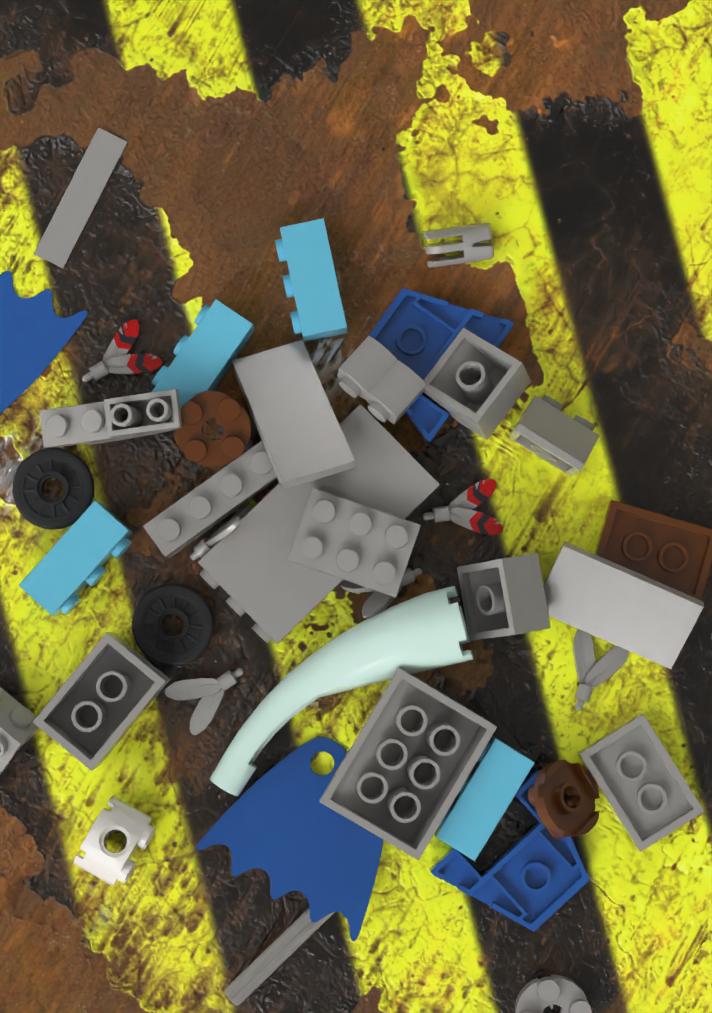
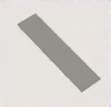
M98 127L34 255L64 268L127 141Z

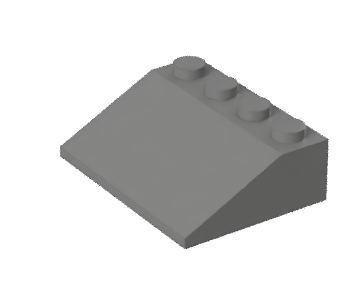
M397 668L319 802L419 860L497 726L404 670Z

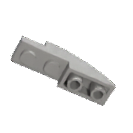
M178 389L104 399L103 402L40 410L43 448L113 442L182 428Z

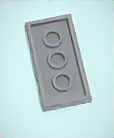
M303 340L232 360V369L282 490L355 468V459Z
M565 541L543 584L550 617L669 669H672L704 608V602Z

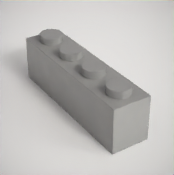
M260 441L143 526L165 557L171 558L278 481L263 442Z

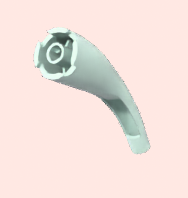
M451 586L427 592L389 607L333 638L306 658L272 689L249 716L210 777L211 782L234 796H239L257 768L253 762L270 739L292 717L320 697L390 680L397 668L409 674H415L473 660L472 651H463L462 644L470 642L462 608L458 605V602L451 604L450 600L451 597L458 596L456 587Z

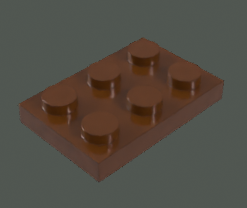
M610 500L595 555L701 600L712 563V529Z

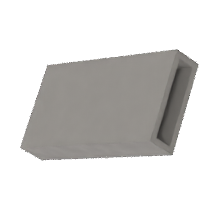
M361 404L339 424L355 459V468L282 490L279 483L242 519L240 524L230 534L221 539L198 562L204 568L199 573L201 577L213 589L220 585L230 595L225 601L238 615L242 616L246 612L256 622L252 629L266 643L272 639L277 644L280 643L343 581V579L287 560L312 488L406 519L440 485Z

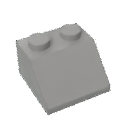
M463 328L423 380L426 383L423 392L456 421L488 440L531 383V380L522 362Z
M535 395L508 438L567 475L573 476L581 471L599 438V435L593 432L595 426L578 415H575L572 419L561 412L563 406L546 395L540 399Z
M538 553L457 567L470 641L517 635L551 628Z

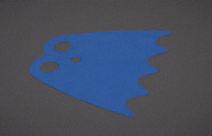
M5 271L0 275V414L40 376L70 340L88 314L86 310H83L71 317H58L53 310L52 291L50 289H46L31 298L19 297L14 291L13 277L10 271Z
M318 737L295 749L256 781L198 842L196 849L202 850L217 844L227 846L231 851V874L233 876H238L254 868L265 870L270 878L272 899H278L290 891H301L308 899L310 919L313 923L318 922L333 912H340L348 921L351 940L355 941L359 936L370 901L381 857L383 839L319 802L345 758L346 753L340 744L326 737ZM322 751L329 753L334 759L333 770L324 776L314 773L310 764L314 754Z

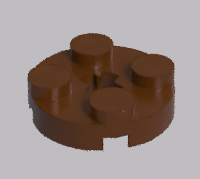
M207 390L196 394L180 409L182 428L175 429V436L179 447L188 460L207 467H220L233 462L242 455L251 438L252 423L248 410L236 398L225 391ZM215 418L218 425L224 426V433H218L220 438L212 439L209 433H204L203 424L208 425L207 419Z
M559 760L541 768L535 778V783L528 790V799L535 806L539 819L549 830L552 837L560 839L580 836L588 833L597 823L600 810L595 811V799L600 798L599 790L593 776L583 765L579 763L572 764L567 760ZM564 792H567L569 794V798L567 800L569 806H567V804L564 801Z

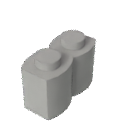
M370 336L341 365L337 374L340 378L339 385L346 393L355 398L359 395L370 404L368 409L378 420L382 422L388 420L393 424L399 420L426 387V383L413 370L397 360L388 349Z

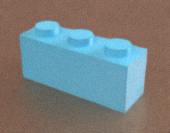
M324 218L280 227L282 238L275 240L279 262L287 260L289 275L282 277L287 298L295 297L297 311L290 312L294 333H302L304 342L347 334V324Z
M215 299L211 307L206 304L200 310L194 321L197 327L191 336L184 335L173 351L177 356L169 367L162 366L152 381V384L155 385L152 392L178 389L180 409L196 394L207 390H214L232 365V360L237 358L255 331L254 325L217 299Z
M94 501L19 586L52 616H59L61 612L67 615L80 602L79 592L87 584L91 587L94 586L106 573L107 570L103 567L112 556L116 559L119 558L132 543L128 538L133 534V531L103 504Z
M492 736L434 833L435 837L475 861L535 762Z

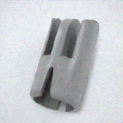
M489 223L423 231L424 239L460 235L459 240L438 242L425 246L426 254L462 251L461 255L427 260L428 268L484 261L494 257V247L491 246V243H477L492 239Z

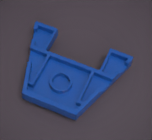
M402 288L368 336L381 343L397 360L408 366L424 380L463 328L498 348L514 326V323L507 319L495 318L483 314L484 312L449 304L448 301ZM422 394L405 412L422 437L429 443L450 415Z
M538 769L522 783L515 794L536 817L538 823L482 875L479 874L468 860L454 848H451L429 869L435 877L443 879L457 887L460 891L475 897L533 932L590 880L571 837L560 839L552 837L549 830L539 819L535 806L528 799V790L535 783V778L539 772Z

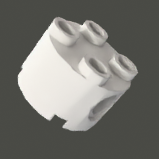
M112 796L107 803L112 807V810L102 809L80 847L81 850L86 852L85 856L76 855L73 864L114 886L118 880L124 884L126 883L137 864L131 858L138 847L145 850L156 829L150 825L152 817ZM114 833H122L127 838L126 847L119 853H111L107 848V840Z

